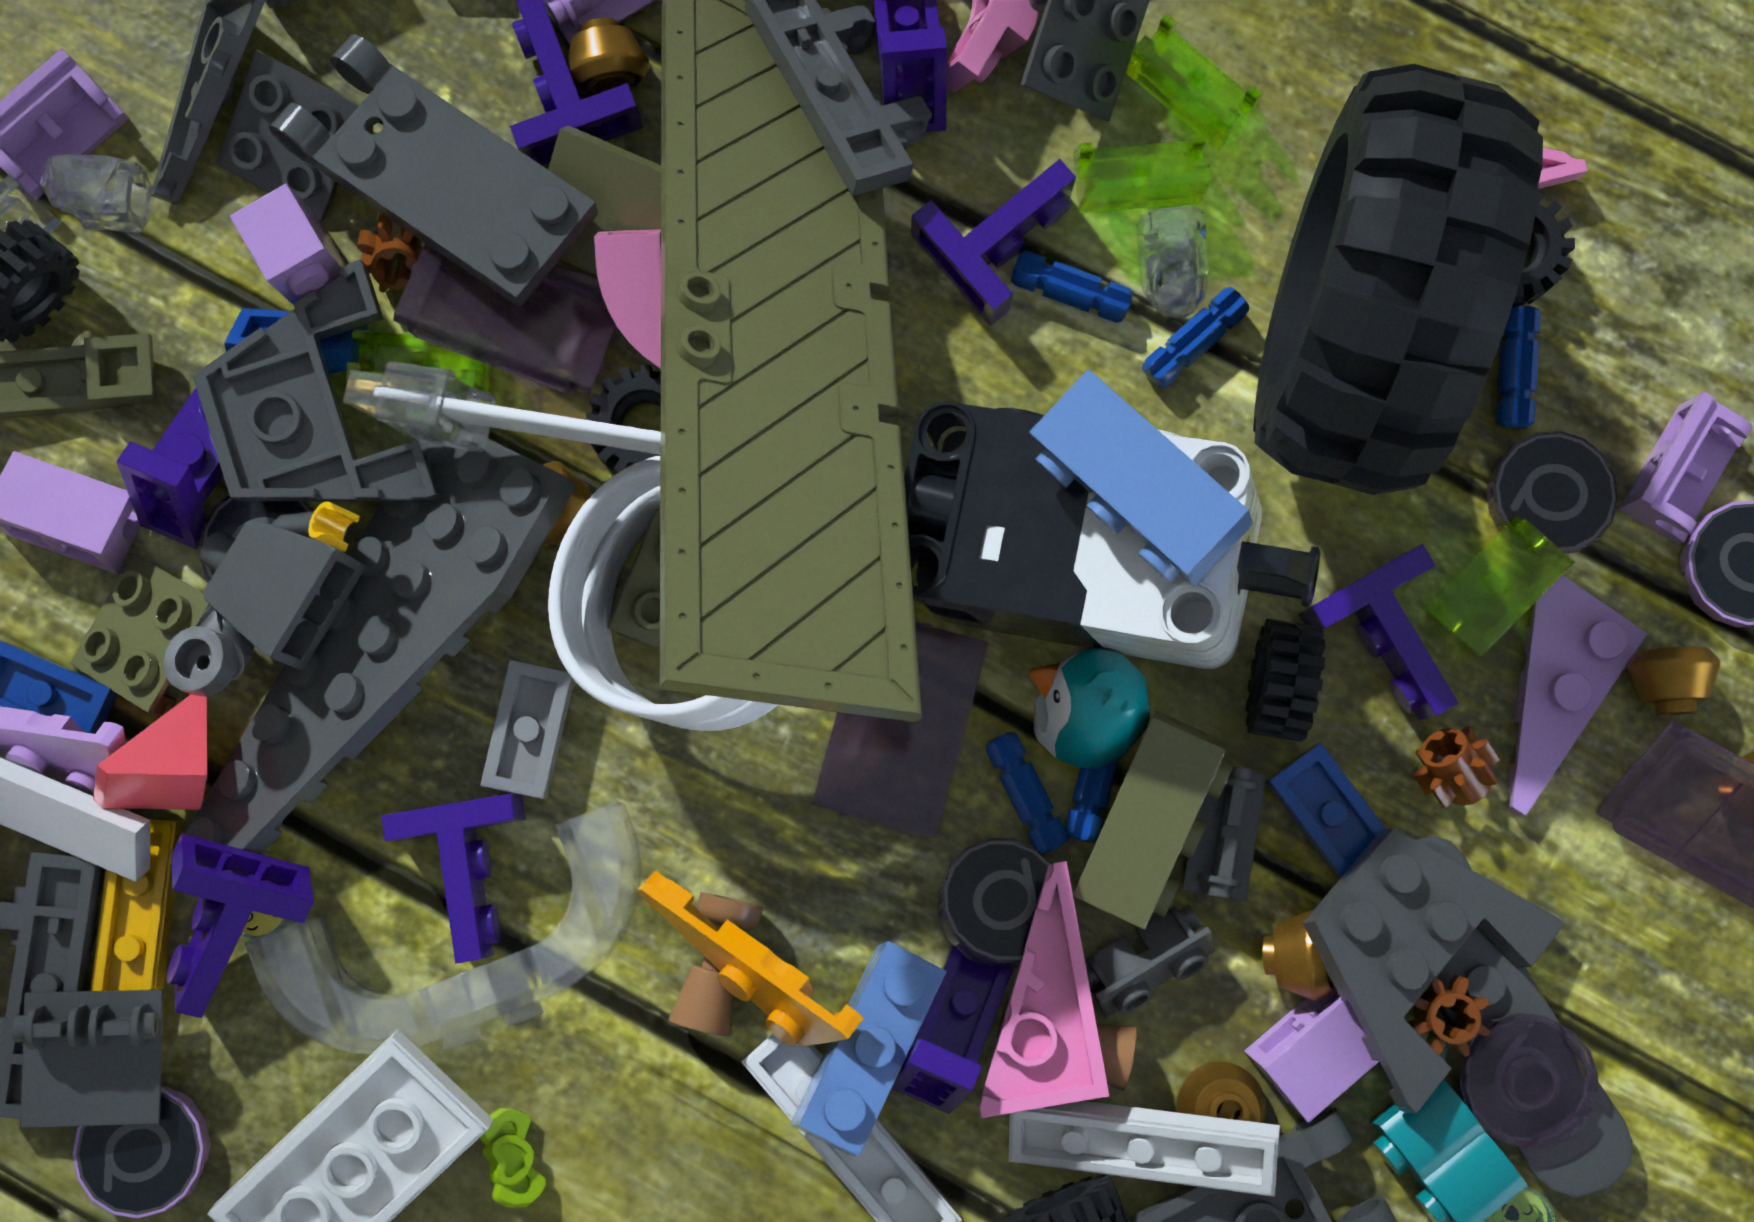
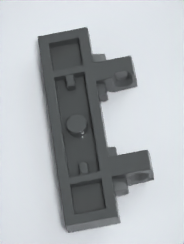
M746 0L745 11L852 197L908 181L913 162L906 152V146L925 139V131L932 113L921 95L883 106L879 100H875L849 56L852 53L869 48L873 40L876 21L866 4L831 12L829 8H821L816 0Z
M31 852L26 886H14L12 900L0 899V929L13 930L11 945L16 946L6 1016L0 1017V1117L21 1119L23 1043H14L12 1026L15 1016L24 1015L25 993L85 991L103 868L74 855Z

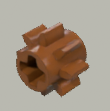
M379 214L378 227L375 233L369 230H360L357 248L364 252L360 255V259L367 266L369 274L372 273L373 278L379 283L380 292L384 293L387 289H405L411 294L414 293V283L419 275L429 278L433 277L435 259L430 254L434 249L384 214Z
M1469 726L1462 730L1445 728L1436 731L1424 741L1421 749L1416 751V755L1424 767L1416 770L1413 776L1426 795L1434 794L1443 808H1447L1451 803L1460 806L1474 804L1486 796L1491 785H1496L1498 782L1489 768L1500 760L1488 739L1478 740Z
M1454 975L1450 979L1447 989L1444 988L1442 982L1436 977L1413 1005L1414 1020L1408 1023L1419 1035L1429 1034L1426 1042L1438 1055L1442 1053L1447 1042L1456 1053L1464 1057L1469 1056L1467 1042L1473 1039L1476 1034L1489 1036L1490 1030L1486 1026L1481 1025L1480 1010L1485 1009L1490 1002L1488 999L1480 996H1466L1465 993L1469 987V979ZM1441 1005L1457 1013L1456 1020L1452 1025L1436 1018L1437 1010Z

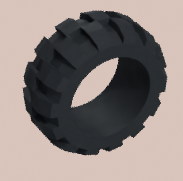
M1408 64L1369 71L1362 75L1357 86H1354L1325 145L1296 226L1276 295L1259 371L1254 409V443L1291 474L1371 495L1414 489L1425 485L1431 473L1439 471L1455 447L1459 434L1467 418H1470L1486 382L1518 290L1530 244L1539 199L1537 198L1538 183L1543 167V136L1538 133L1539 120L1499 85L1417 64Z

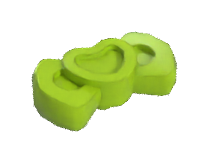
M498 1108L489 1115L493 1118L490 1128L479 1138L484 1143L483 1156L490 1164L488 1176L494 1184L492 1199L505 1208H525L541 1195L546 1186V1179L531 1167L534 1160V1151L531 1145L524 1140L531 1123V1118L527 1113L519 1109Z

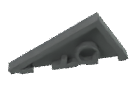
M266 0L204 1L150 196L174 205L180 202L220 107L227 105L233 94L236 84L235 71Z

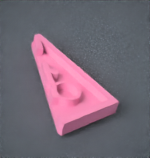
M1067 861L1048 865L978 1107L981 1118L1110 1096Z

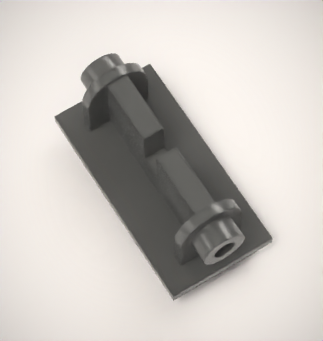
M1233 766L1219 799L1206 794L1196 818L1206 822L1207 825L1192 858L1187 857L1182 890L1246 902L1267 775L1253 773V770Z
M1189 904L1180 910L1174 905L1168 909L1165 917L1158 915L1151 919L1145 930L1140 927L1136 929L1139 937L1148 949L1143 953L1137 955L1126 936H1123L1094 955L1086 958L1089 964L1086 966L1090 992L1094 993L1102 987L1104 989L1095 995L1105 1018L1116 1011L1124 1015L1139 1009L1153 997L1152 989L1172 977H1175L1177 981L1185 980L1207 965L1209 962L1208 955L1215 952L1212 933L1208 926L1196 934L1194 933V931L1202 927V923Z

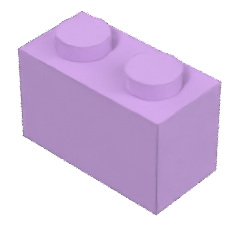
M287 183L230 215L232 222L266 280L291 304H294L312 290L315 293L319 292L340 277L342 274L339 271L347 266L322 222Z

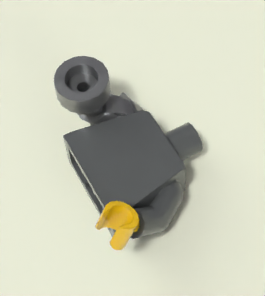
M326 501L320 504L313 512L280 515L271 525L251 519L244 524L236 538L223 531L211 534L204 541L199 555L200 561L215 571L204 589V599L210 606L202 614L198 626L181 630L171 639L167 646L163 667L165 676L170 684L181 691L195 696L208 697L219 693L230 681L236 680L243 673L244 667L253 657L254 646L266 656L303 671L366 568L365 564L343 553L349 545L343 541L347 528L353 522L358 523L360 516Z

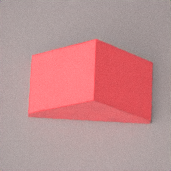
M189 695L99 763L96 770L93 801L103 809L201 810L207 780V697Z

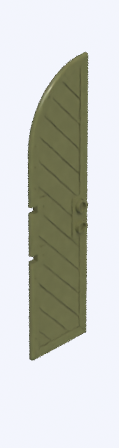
M662 0L660 689L910 722L918 721L922 718L901 428L895 424L879 422V415L893 417L899 414L892 306L889 302L871 299V294L884 296L890 293L883 188L852 197L745 11L746 0Z

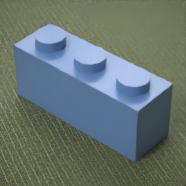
M1089 369L1029 431L1043 450L1035 458L1038 464L1065 488L1074 479L1094 496L1086 507L1115 534L1118 535L1125 526L1146 543L1138 554L1168 582H1171L1180 574L1194 587L1253 525L1250 512L1243 504Z
M890 941L876 946L848 1004L864 1019L847 1040L829 1043L790 1125L848 1155L859 1157L947 971Z

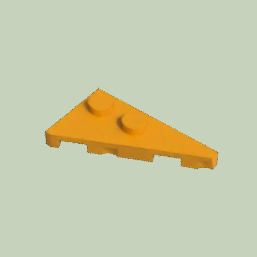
M657 870L652 872L637 889L636 892L720 971L717 978L728 992L745 1002L750 999L768 1016L765 1020L766 1026L784 1043L790 1046L798 1044L800 1047L847 1040L864 1019L847 1004L841 1012L831 1014L810 999L814 994V990L809 983L808 976L791 964L781 960L770 949L728 919L718 929L692 904L694 896L674 881L667 879Z

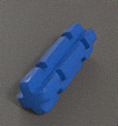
M1022 251L1018 256L1011 276V282L1015 286L1034 292L1037 287L1044 290L1042 296L1088 313L1090 308L1099 310V317L1116 323L1122 322L1133 298V291L1130 288L1110 281L1109 286L1100 283L1101 277L1057 261L1054 262L1053 266L1046 264V257L1030 251Z
M1232 287L1224 288L1211 300V303L1208 305L1209 309L1203 307L1167 340L1168 342L1165 343L1166 348L1160 346L1145 359L1142 369L1152 383L1161 389L1169 386L1181 375L1180 373L1183 371L1182 366L1189 368L1224 336L1223 334L1227 332L1225 328L1232 329L1246 316L1250 308L1249 304L1237 290Z
M1512 306L1503 334L1504 337H1507L1506 343L1501 344L1498 392L1503 394L1504 398H1502V401L1497 402L1496 418L1498 425L1503 428L1525 429L1535 422L1536 400L1530 397L1532 392H1537L1539 342L1534 340L1535 334H1540L1541 313L1536 307Z
M1007 732L989 741L986 745V752L994 768L1000 767L1003 773L1000 780L1021 822L1028 823L1031 830L1027 834L1035 850L1039 854H1046L1064 845L1068 841L1067 832L1060 818L1053 817L1050 810L1054 806L1032 763L1026 764L1022 756L1026 754V751L1018 735L1015 732Z
M1118 760L1097 769L1080 768L1072 798L1073 801H1076L1075 810H1069L1065 826L1067 835L1070 838L1088 843L1097 841L1104 819L1100 817L1101 808L1106 809Z

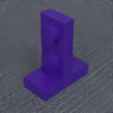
M516 0L523 19L513 22L512 25L525 59L537 55L543 75L533 78V81L546 112L509 126L518 150L540 165H544L551 161L560 128L567 125L606 142L642 129L643 125L628 83L588 98L580 99L544 1Z
M873 0L883 105L921 95L932 113L925 132L946 131L947 46L944 27L940 28L936 0Z
M1059 159L965 237L961 235L934 202L930 200L912 215L911 235L989 326H991L1009 311L1013 293L988 265L992 262L996 268H999L1007 263L1024 246L1025 242L1021 238L1038 224L1043 229H1047L1070 209L1072 203L1069 198H1071L1076 176Z
M195 388L153 450L130 441L116 462L140 526L197 550L204 540V531L208 525L202 505L223 473L200 398Z
M1423 543L1299 613L1304 624L1325 629L1355 612L1361 622L1357 624L1356 628L1362 643L1373 657H1382L1394 677L1389 681L1394 697L1407 713L1415 712L1419 720L1436 717L1459 704L1392 590L1436 566Z
M510 793L381 815L385 841L401 842L437 835L455 964L494 956L492 943L500 942V921L495 904L486 903L483 879L491 877V858L486 840H477L476 829L525 821L523 796Z
M181 833L172 853L173 891L197 896L199 899L192 918V929L195 930L188 946L181 944L177 946L168 968L167 983L175 985V1012L202 1018L252 911L304 924L314 903L309 867Z
M957 934L955 935L942 966V969L947 972L891 1089L947 1114H950L973 1091L982 1065L977 1064L1017 960H996L974 951Z

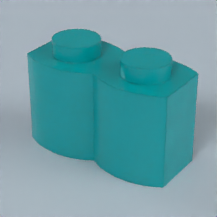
M1444 1079L1417 1113H1402L1393 1103L1370 1121L1381 1136L1373 1142L1374 1147L1396 1174L1401 1175L1406 1170L1411 1173L1422 1189L1415 1196V1199L1433 1222H1484L1528 1186L1514 1165L1484 1131L1469 1108Z

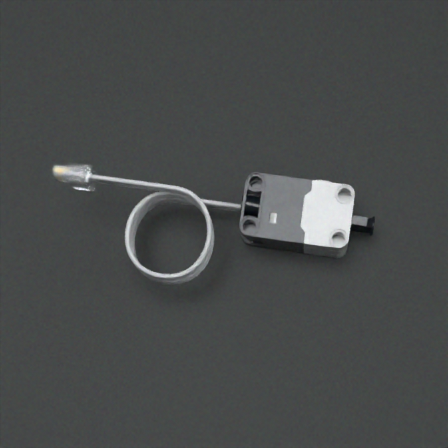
M388 361L384 375L350 370L343 399L344 403L428 444L484 452L490 427L660 455L661 432L495 406L496 397L494 395L471 388L456 379L455 372L452 370ZM950 401L938 402L929 406L918 419L904 476L911 572L914 564L919 560L916 572L918 586H914L912 582L913 600L923 603L933 614L946 622L1084 648L1099 646L1117 650L1123 655L1201 669H1216L1226 665L1234 657L1238 647L1248 590L1302 599L1301 606L1309 607L1312 604L1321 550L1319 547L1312 546L1310 552L1257 544L1262 520V507L1245 454L1234 445L1225 442L1182 437L1175 433L1159 430L1249 510L1253 525L1193 587L1180 574L1171 582L1164 579L1138 554L1146 545L1145 542L1127 526L1118 535L1115 534L1086 507L1094 498L1092 494L1075 479L1067 488L1063 487L1038 464L1035 458L1043 450L1029 431L1044 415L1016 408L993 409ZM953 426H963L966 428V431L950 433L944 440L942 451H938L939 439L947 429ZM660 456L637 462L610 478L591 495L573 519L561 542L552 570L548 598L550 630L558 656L570 676L586 693L603 704L628 714L683 729L698 731L726 730L755 721L773 710L778 704L709 695L678 704H654L642 696L630 684L619 666L613 647L611 629L607 628L611 619L615 588L631 550L648 529L655 509L660 510Z

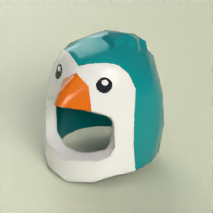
M1091 646L1075 651L1061 663L1040 666L1029 671L1031 679L1041 692L1034 706V734L1037 740L1060 761L1079 768H1100L1121 759L1148 727L1150 708L1145 676L1117 650Z

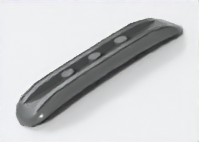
M1434 835L1418 839L1421 843L1471 869L1465 855L1451 841ZM1478 927L1474 929L1437 975L1445 989L1448 988L1450 979L1454 975L1469 979V987L1465 993L1466 996H1480L1489 1000L1490 1004L1485 1009L1480 1010L1481 1025L1486 1026L1488 1029L1496 1023L1517 1016L1543 1018L1563 1029L1527 968H1517ZM1442 1005L1439 1007L1438 1011L1445 1023L1452 1025L1456 1020L1457 1013ZM1476 1034V1036L1473 1039L1467 1042L1469 1046V1053L1475 1041L1481 1035ZM1585 1061L1584 1064L1587 1070L1585 1095L1574 1117L1555 1133L1534 1140L1512 1139L1536 1177L1553 1191L1575 1198L1609 1188L1631 1165L1633 1144L1625 1120Z

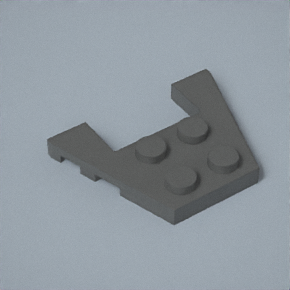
M361 259L351 262L339 272L342 275L319 292L315 293L312 290L293 304L295 309L265 330L260 327L193 375L230 498L236 501H434L440 499L424 444L419 440L357 459L320 341L324 338L383 320L368 268Z
M1396 828L1385 829L1379 832L1303 922L1341 1000H1349L1365 1032L1361 1039L1372 1060L1380 1061L1393 1086L1389 1093L1395 1105L1402 1113H1417L1452 1069L1410 1026L1404 1017L1474 929L1478 927L1517 968L1533 966L1565 925L1553 914Z

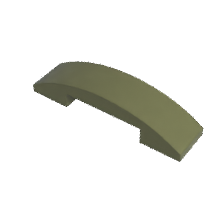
M149 333L84 338V345L0 351V418L83 412L156 398L152 336Z

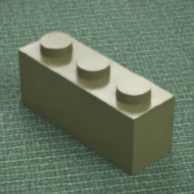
M1155 711L1075 888L1073 897L1144 930L1152 913L1165 917L1180 884V881L1169 877L1179 854L1190 859L1192 858L1207 825L1206 822L1196 818L1207 794L1215 799H1219L1234 763L1223 759L1228 742Z

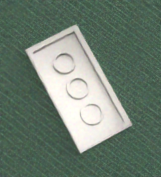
M397 1029L212 1206L207 1215L215 1222H391L490 1128L493 1118Z

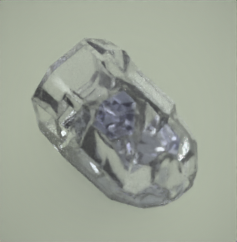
M80 154L50 156L46 160L42 169L40 185L43 186V190L53 207L60 209L62 212L72 213L85 229L123 232L143 231L149 221L152 189L147 172L138 163L112 156Z
M1193 206L1160 208L1142 214L1136 226L1142 291L1152 307L1162 314L1172 318L1187 317L1196 310L1205 298L1208 284L1209 266L1204 211Z

